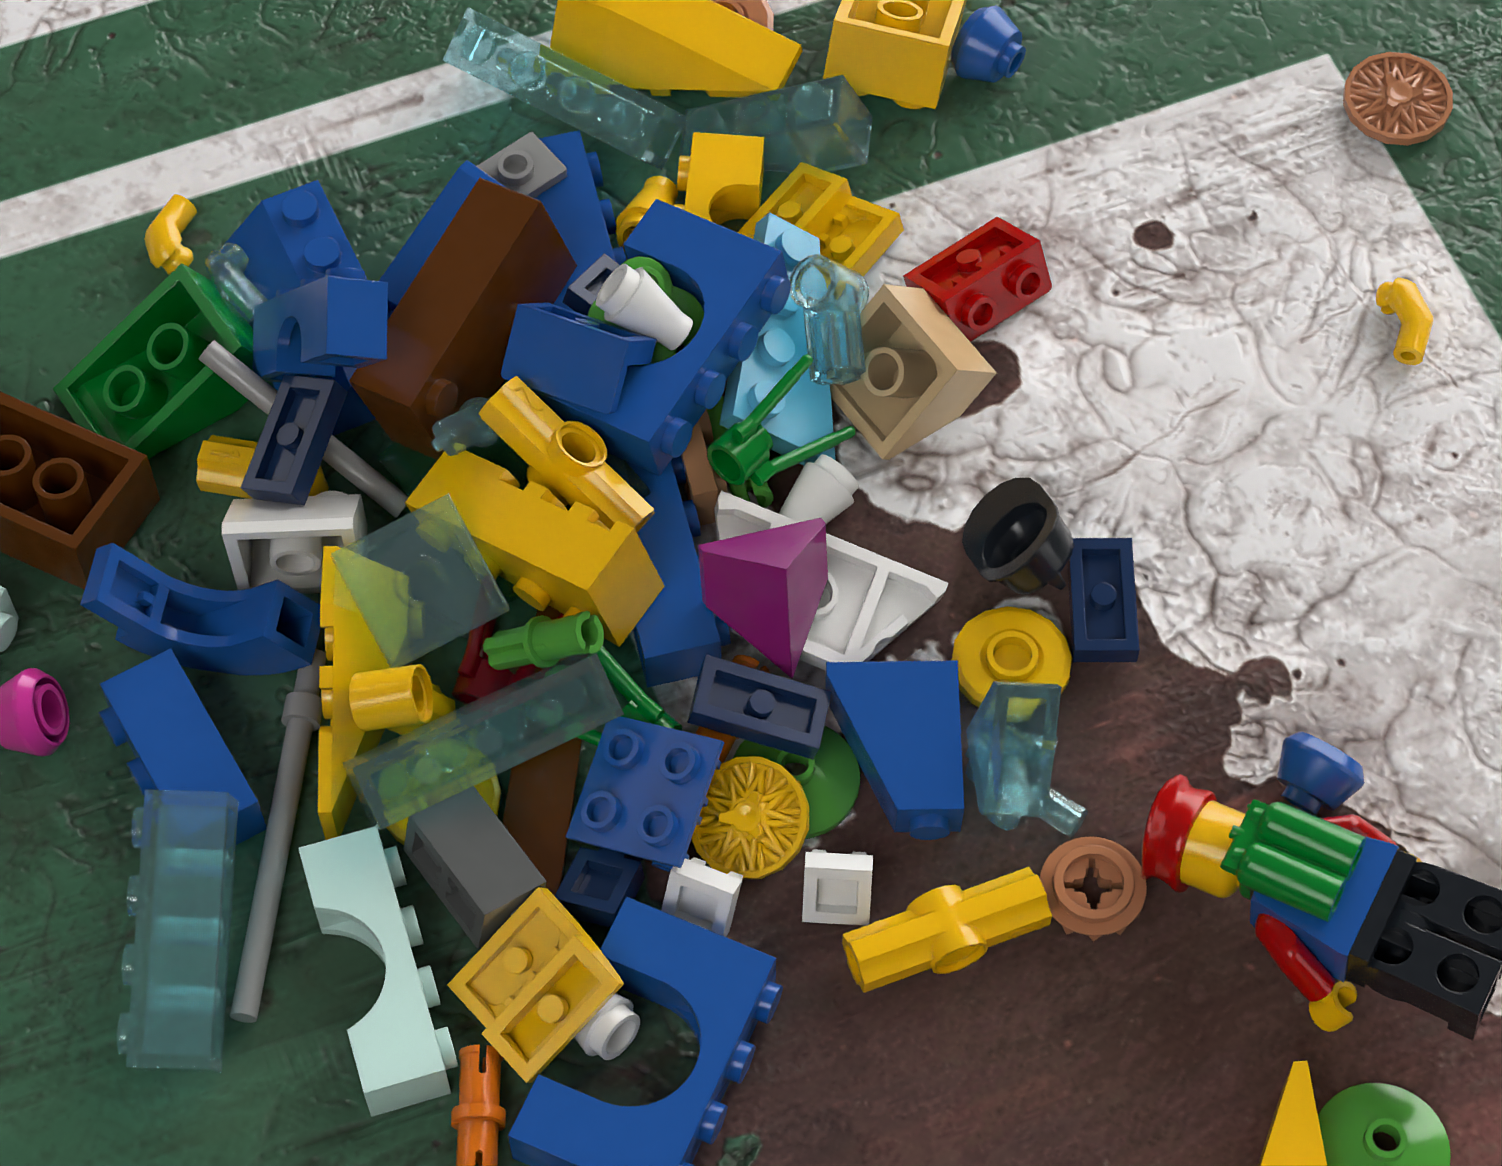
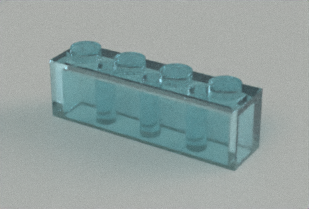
M469 7L442 60L660 170H663L688 119L683 114Z
M596 653L575 655L344 762L343 765L370 824L382 830L620 717L624 713Z
M145 790L144 807H136L134 810L131 829L132 844L134 848H141L139 875H131L129 878L127 911L129 916H136L134 944L127 943L125 945L122 958L124 985H131L130 1013H121L117 1029L119 1054H127L126 1067L146 1071L222 1072L239 803L228 792Z

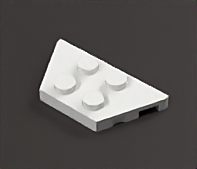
M722 490L714 507L718 540L798 523V521ZM826 533L828 580L799 660L825 671L826 662H868L938 603L944 595L948 583ZM728 625V627H729V632H732V633H734V634L739 635L735 630H733V629Z

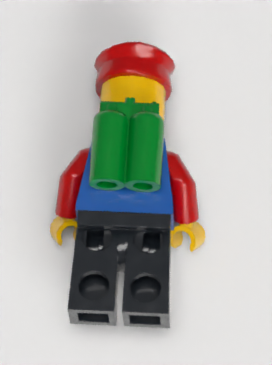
M1175 775L1167 780L1158 791L1146 822L1142 843V879L1158 878L1177 893H1183L1189 886H1192L1218 898H1227L1239 888L1241 896L1251 900L1250 923L1255 928L1256 937L1282 973L1310 1001L1309 1012L1311 1018L1324 1031H1336L1353 1021L1352 1013L1344 1008L1356 1001L1357 991L1356 987L1352 984L1355 983L1364 988L1367 985L1385 997L1406 1002L1447 1021V1029L1473 1041L1496 990L1498 979L1502 977L1501 889L1442 867L1422 862L1420 858L1398 850L1399 846L1396 845L1395 841L1358 815L1351 814L1319 818L1282 802H1273L1269 805L1255 799L1252 800L1251 804L1247 805L1248 810L1245 814L1218 803L1213 792L1193 788L1188 778L1184 775Z

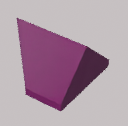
M816 518L698 545L702 601L706 607L793 679L828 580L826 523L822 518Z

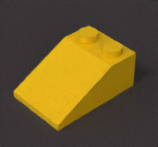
M842 0L833 21L822 83L836 86L841 92L852 96L871 94L893 99L896 104L904 108L921 109L928 107L936 109L945 83L952 48L958 35L967 0Z

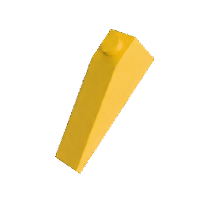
M557 0L546 74L549 79L597 95H618L619 89L650 90L652 96H671V90H702L709 97L778 98L803 50L801 44L712 0Z
M324 546L320 598V627L325 628L326 657L328 661H333V666H319L322 713L324 719H331L330 726H320L318 746V815L325 840L341 836L385 730L361 731L353 720L349 703L351 678L355 673L412 665L413 640H424L425 636L424 601H413L409 577L338 546Z

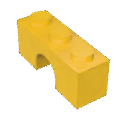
M693 132L691 155H680L678 164L677 190L686 191L685 204H674V206L718 225L734 219L749 220L761 207L764 178V137ZM742 234L752 239L754 238V235Z

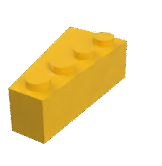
M450 443L405 501V504L419 524L415 529L418 536L442 553H446L451 547L465 556L463 558L465 563L483 578L489 576L495 581L500 576L514 584V592L526 603L540 611H544L548 605L563 613V617L590 611V615L595 614L601 621L604 638L620 647L665 587L635 528L617 520L612 528L609 529L597 520L599 515L594 509L577 501L568 510L547 487L530 480L524 490L519 489L520 484L518 480L507 469Z

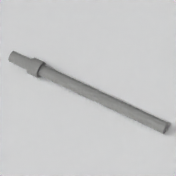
M315 649L312 665L298 669L294 692L288 693L285 698L281 722L286 726V732L230 1017L239 1022L253 1023L257 1021L312 732L318 730L321 724L323 713L322 702L319 697V666H325L327 657L325 652Z

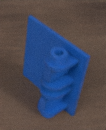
M609 714L566 838L652 861L651 865L670 872L673 867L681 868L684 859H689L687 850L696 825L701 824L702 817L699 815L702 807H706L709 799L706 795L715 770L720 769L722 762L719 760L725 742Z

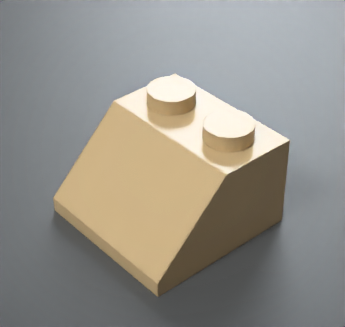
M883 284L828 352L832 400L883 460H890L959 418L997 373L924 288Z

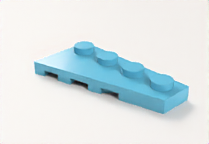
M769 212L756 223L753 239L782 251L788 279L791 283L790 295L784 308L778 314H772L759 332L757 344L750 357L743 362L739 361L729 375L719 425L729 429L733 424L742 422L803 355L808 354L813 358L812 365L761 422V425L772 438V450L784 455L832 433L833 419L820 240L818 237ZM835 447L828 449L818 455H815L807 460H804L799 464L804 466L806 462L814 463L822 454L827 455L835 460Z

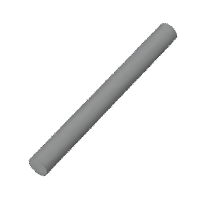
M213 340L198 360L269 415L278 391L218 342ZM331 435L323 460L396 518L405 508V501L409 496L336 437Z

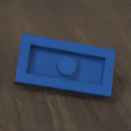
M551 303L518 304L501 376L508 381L518 376L531 389L603 414H611L617 410L627 367L630 365L651 364L657 339Z

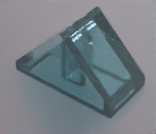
M996 681L992 683L966 730L978 808L982 815L1047 817L1062 688L1058 684Z

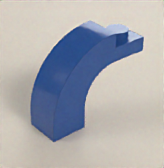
M114 543L96 549L80 604L116 625L118 630L115 640L152 657L171 648L181 666L234 675H271L312 665L321 629L320 605L278 579L253 588L235 591L198 587L161 572Z

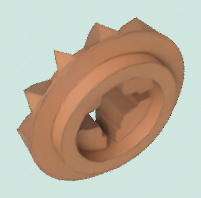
M1080 837L1063 843L1048 856L1040 874V880L1047 893L1052 917L1062 925L1066 935L1073 932L1088 935L1093 942L1103 935L1115 932L1121 935L1125 928L1136 917L1140 916L1146 898V879L1141 877V865L1137 859L1120 844L1105 838ZM1089 867L1093 868V877L1097 878L1098 887L1110 890V892L1101 894L1096 909H1091L1090 903H1087L1085 893L1074 892V889L1083 886Z

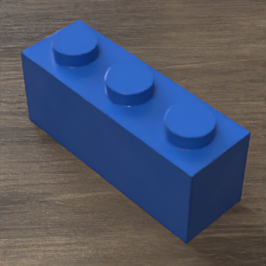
M171 648L100 683L109 707L98 712L114 745L118 747L127 742L136 758L126 764L143 797L146 798L156 793L165 809L156 814L155 817L173 850L184 845L197 866L267 829L257 798Z

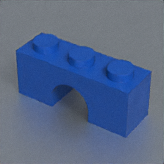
M330 268L326 270V277L301 280L299 288L278 289L276 297L254 305L253 371L263 380L271 382H282L284 375L330 379L335 377V366L363 368L386 360L388 282L365 280V271L361 269Z

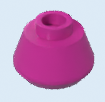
M28 668L0 686V745L8 750L40 757L52 755L68 734L70 715L67 699L56 679L40 669Z

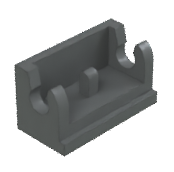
M472 783L409 814L403 850L477 949L484 946L538 887H546L547 881Z

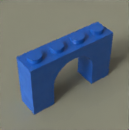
M655 199L623 244L627 259L644 256L658 261L669 273L673 286L695 296L704 311L702 324L697 334L685 348L670 358L649 365L628 366L617 410L614 413L603 414L534 389L531 390L564 422L578 421L595 430L604 440L607 453L660 476L671 459L679 457L685 451L692 436V429L705 410L712 409L719 402L725 389L726 380L738 362H743L750 357L757 344L758 334L770 316L778 314L784 308L790 295L791 283L788 279L781 250Z
M626 897L600 950L624 982L621 989L670 1009L686 1022L699 1044L698 1060L687 1080L672 1094L651 1104L631 1107L603 1102L538 1074L508 1134L512 1158L526 1165L695 1166L692 1162L702 1141L712 1145L721 1130L728 1106L720 1102L730 1080L740 1084L750 1067L756 1046L749 1043V1040L757 1022L761 1021L768 1024L780 1001L783 986L776 983V957Z

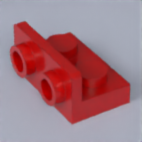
M995 217L903 275L906 287L924 288L970 342L1048 293L1052 288L1041 241L999 217Z

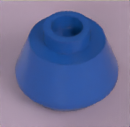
M994 5L977 9L964 23L952 48L951 62L957 76L964 79L993 83L999 81L1003 76L1006 78L1012 77L1020 67L1026 52V48L1021 45L1022 33L999 6Z
M1297 732L1284 739L1277 780L1286 786L1281 796L1289 803L1316 816L1321 807L1334 811L1363 787L1365 783L1363 767L1341 750L1305 732Z

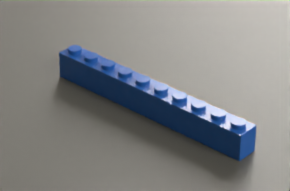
M580 130L539 138L566 166L567 177L535 197V199L542 202L577 264L575 271L554 302V305L571 311L573 310L563 303L567 288L605 253L619 265L626 261L623 247L612 248L609 235L616 234L612 205L609 198L598 199L596 188L603 186L598 155L596 151L585 152ZM607 453L605 462L652 506L655 512L637 534L665 587L632 630L647 688L698 677L705 656L710 655L722 659L721 647L731 645L728 625L707 608L702 601L699 555L696 553L692 539L701 536L700 524L692 499L682 501L678 485L686 483L681 455L677 458L673 457L662 474L658 476Z

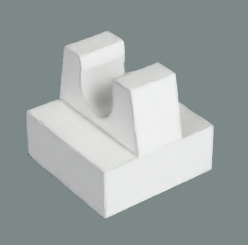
M818 849L806 852L802 922L869 925L873 855L854 851L852 854L826 853V850Z
M693 857L691 860L685 858L681 868L673 867L670 871L661 911L727 937L743 875L733 871L726 874L705 866L706 861Z

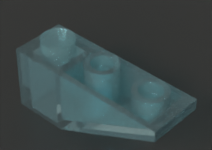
M844 75L834 76L685 110L679 157L680 155H691L693 132L764 137V171L791 173L800 162L828 172L867 164L873 116Z

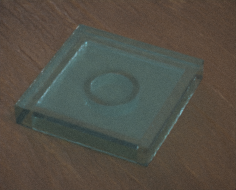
M449 493L331 553L330 556L389 668L405 666L510 610Z

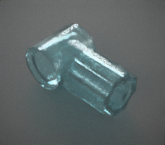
M819 254L809 255L800 260L793 269L790 276V294L794 302L798 306L803 307L807 354L813 358V363L809 367L810 381L819 385H845L861 380V374L866 372L860 313L868 302L869 288L867 281L860 273Z

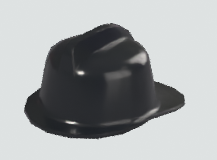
M1013 478L999 484L984 495L972 510L964 526L962 538L965 553L980 575L990 583L998 581L1022 595L1031 594L1047 584L1059 590L1067 586L1060 572L1072 555L1074 548L1073 537L1060 517L1058 507L1042 486L1031 478Z

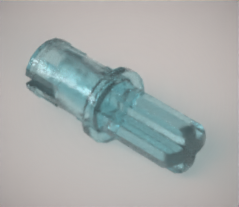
M475 397L467 400L461 406L459 412L435 422L432 426L435 439L431 441L433 448L437 452L444 450L449 456H454L474 446L487 447L495 444L500 437L478 414L491 397L487 399Z

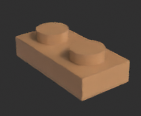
M707 409L692 429L690 442L681 454L686 476V483L683 484L686 499H692L695 504L700 526L716 523L714 507L721 490L727 492L726 481L714 471L707 457L706 445L713 443L712 428Z

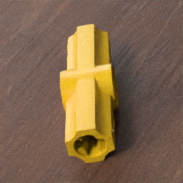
M518 376L506 382L485 403L478 413L481 416L480 418L529 465L526 476L528 482L532 480L547 487L564 506L569 504L572 507L575 501L594 509L599 515L597 520L609 529L618 520L635 528L636 532L640 531L654 515V508L605 462L607 448L600 435L588 425L578 421L564 422Z
M1026 867L963 891L957 885H945L930 890L913 900L905 912L844 933L842 945L856 985H859L863 993L931 968L933 973L937 974L958 971L979 960L987 952L988 947L1050 925L1052 914L1047 900V893L1038 874L1035 875L1030 867Z

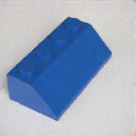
M318 180L262 200L214 255L215 264L234 304L252 329L254 326V305L276 297L278 289L299 288L301 280L326 277V270L330 268H356L363 270ZM335 366V377L330 378V380L338 382L348 392L332 432L333 436L376 420L349 383L351 376L357 368ZM271 382L278 391L281 382Z

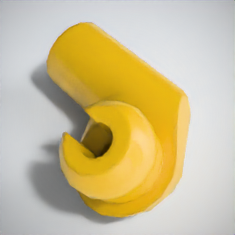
M174 194L146 230L144 238L150 262L156 268H164L169 275L181 263L189 267L193 261L192 251L181 244V234L197 214V209L188 199L178 194Z
M1397 277L1394 282H1384L1378 287L1376 291V304L1381 307V312L1384 314L1392 315L1396 313L1401 322L1393 351L1394 358L1406 365H1417L1423 361L1434 319L1417 285L1408 279Z

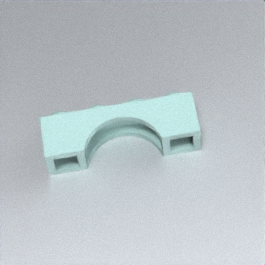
M377 826L299 847L300 857L322 934L340 935L360 941L372 949L386 966L384 985L376 1003L360 1021L347 1030L371 1117L451 1094L446 1070L458 1067V1062L448 1027L434 1030L428 1008L441 1005L430 965L417 969L411 947L424 943L413 905L400 908L394 889L407 885L397 847L393 846L383 849Z

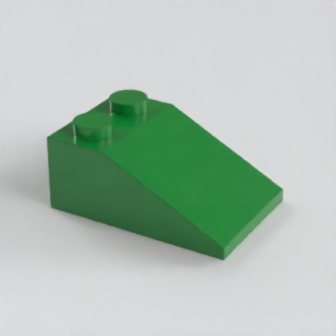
M181 263L82 359L53 390L77 425L147 455L149 459L234 413L248 401L246 397L198 360V358L208 345L215 340L253 371V329L221 286Z

